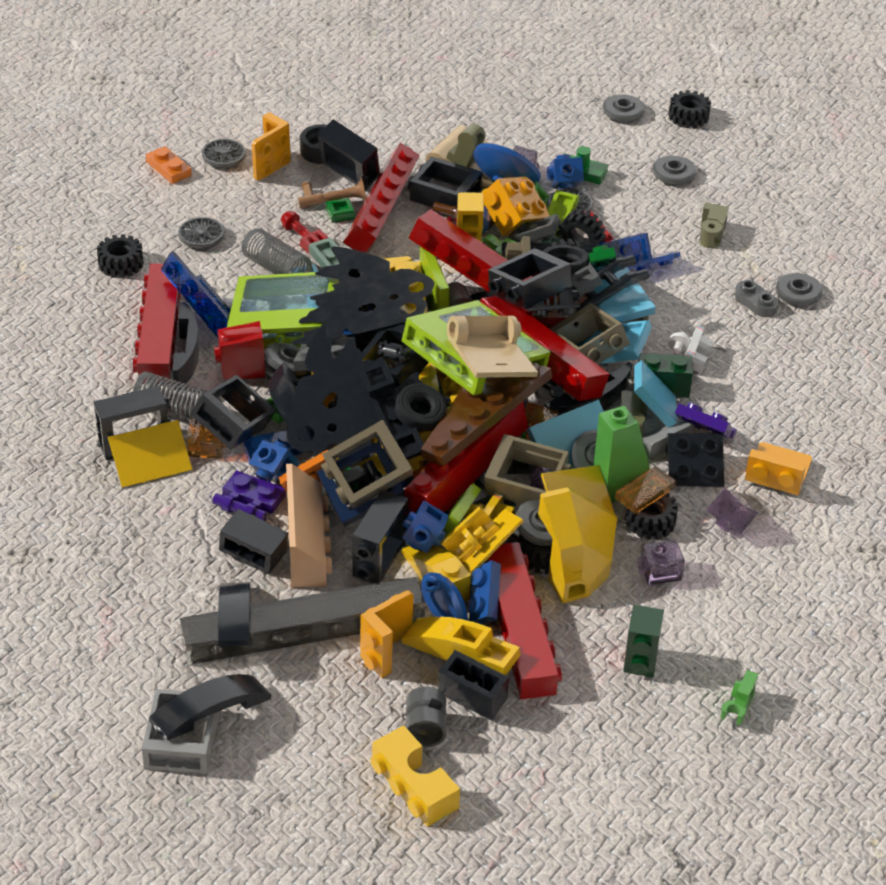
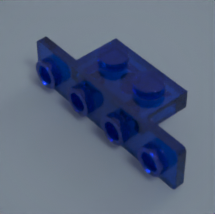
M647 232L599 243L600 246L608 245V248L614 247L616 258L633 255L636 259V264L627 268H636V271L651 269V264L658 263L659 266L672 264L674 258L681 257L680 252L672 251L652 256Z
M176 252L169 253L161 267V271L218 338V329L227 328L231 309L202 275L195 276Z

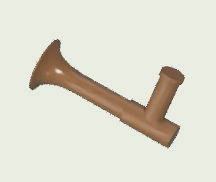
M362 178L353 187L313 194L312 184L307 181L301 185L305 196L298 197L300 208L349 197H358L364 199V201L366 200Z

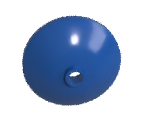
M482 143L477 145L473 152L475 163L492 183L500 178L528 177L532 182L537 181L538 183L541 179L539 170L530 160L507 147L492 143Z

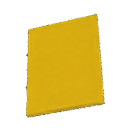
M178 420L108 437L122 488L139 483L144 484L147 481L167 476L172 477V475L193 470Z
M600 465L541 474L546 492L569 487L614 513Z
M504 509L493 520L500 529L483 544L480 550H476L462 563L470 575L524 522L522 518Z

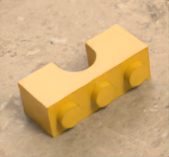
M458 193L457 227L482 242L483 193Z
M404 725L372 742V757L370 761L373 769L377 774H382L388 780L393 793L401 796L406 801L410 812L415 818L419 817L428 827L459 809L460 788L442 768L428 774L414 772V770L422 766V745Z

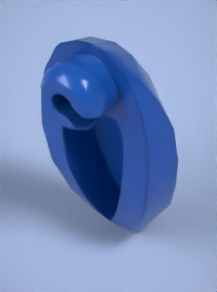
M427 573L421 581V589L424 600L433 615L468 621L464 600L455 584L440 573Z

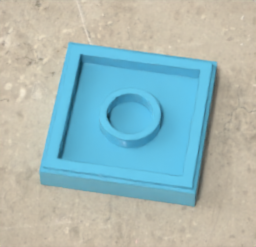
M641 360L634 368V392L670 428L677 423V416L675 415L676 396Z

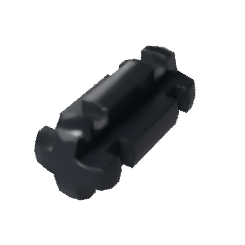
M388 341L381 342L378 345V354L381 357L384 355L385 358L395 361L399 360L402 363L410 359L411 350L408 347L404 348V346L395 343L389 344Z

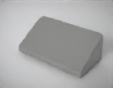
M677 420V423L670 428L663 425L643 435L642 439L647 457L651 459L666 451L668 433L693 434L694 425L690 422Z

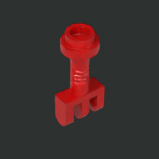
M286 211L281 216L282 226L286 230L293 229L302 237L300 239V247L307 253H309V244L329 238L320 229L311 233L299 222L300 216L294 211Z

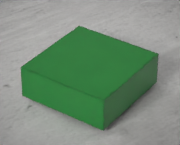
M349 198L326 202V210L332 223L356 219V212Z

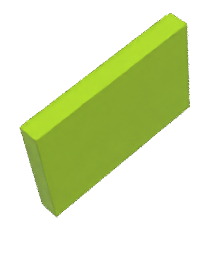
M420 247L419 261L422 274L430 277L435 282L431 294L425 296L429 310L432 312L448 308L449 286L438 260L434 255Z

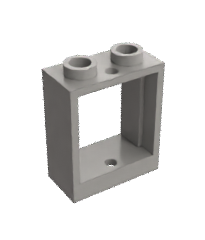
M156 689L150 715L184 691ZM220 711L201 718L207 720L203 743L159 740L160 733L148 720L142 745L144 769L208 774Z

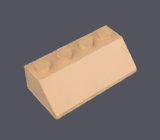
M286 464L291 588L327 586L326 574H332V558L326 557L325 554L331 553L330 536H324V532H330L329 515H323V512H328V495H322V486L319 481L295 465Z

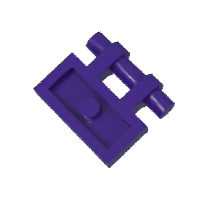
M688 403L687 406L678 404L675 415L680 420L690 422L695 428H703L711 431L713 434H723L724 437L731 439L735 437L737 429L727 422V417L713 412L712 416L702 412L703 408L692 403Z
M236 470L222 487L223 495L216 493L212 503L220 506L221 510L228 513L236 512L240 509L265 521L268 513L272 514L286 497V490L281 486Z

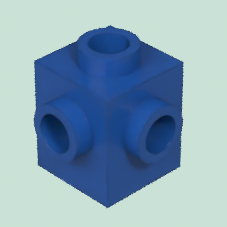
M568 154L556 156V159L551 161L550 166H547L548 181L551 180V186L559 187V189L579 186L584 181L582 157L570 158Z
M262 440L249 464L257 472L255 475L259 479L280 483L279 476L287 473L286 464H293L297 467L300 461L281 442L275 441L273 444Z
M424 500L417 512L410 511L402 526L406 529L402 538L413 549L422 550L427 553L432 545L437 547L444 538L446 532L443 529L449 515Z

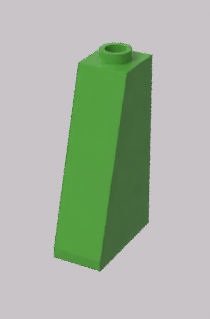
M625 406L599 413L594 466L600 465L611 503L631 497L633 492L637 494L638 489L641 488L644 492H646L647 487H652V490L654 489V482L639 423Z

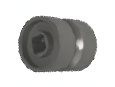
M424 686L410 691L406 696V728L422 747L440 744L446 738L445 694L437 688Z

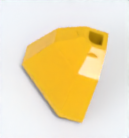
M569 487L540 494L538 515L553 539L548 580L562 604L589 597L610 576L617 516Z

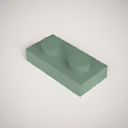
M331 237L309 244V253L322 268L339 264L331 250V247L339 246Z

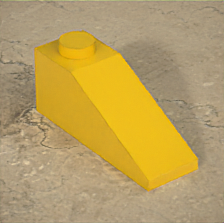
M434 545L431 546L427 553L422 550H415L410 546L401 549L402 555L421 580L427 573H440L455 584L464 602L470 600L471 575L455 555Z

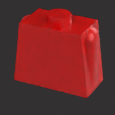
M260 321L218 329L219 347H214L215 362L221 365L223 379H230L235 375L241 379L266 378L264 344Z

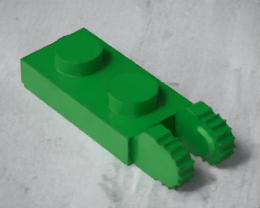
M608 245L595 247L593 252L589 253V263L593 268L605 266L611 260L616 259L614 247L608 248Z

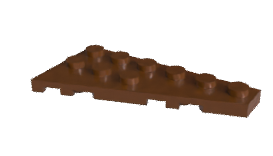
M531 362L538 371L537 377H486L483 391L477 395L471 394L462 387L445 412V415L420 449L422 458L445 466L553 378L551 368Z

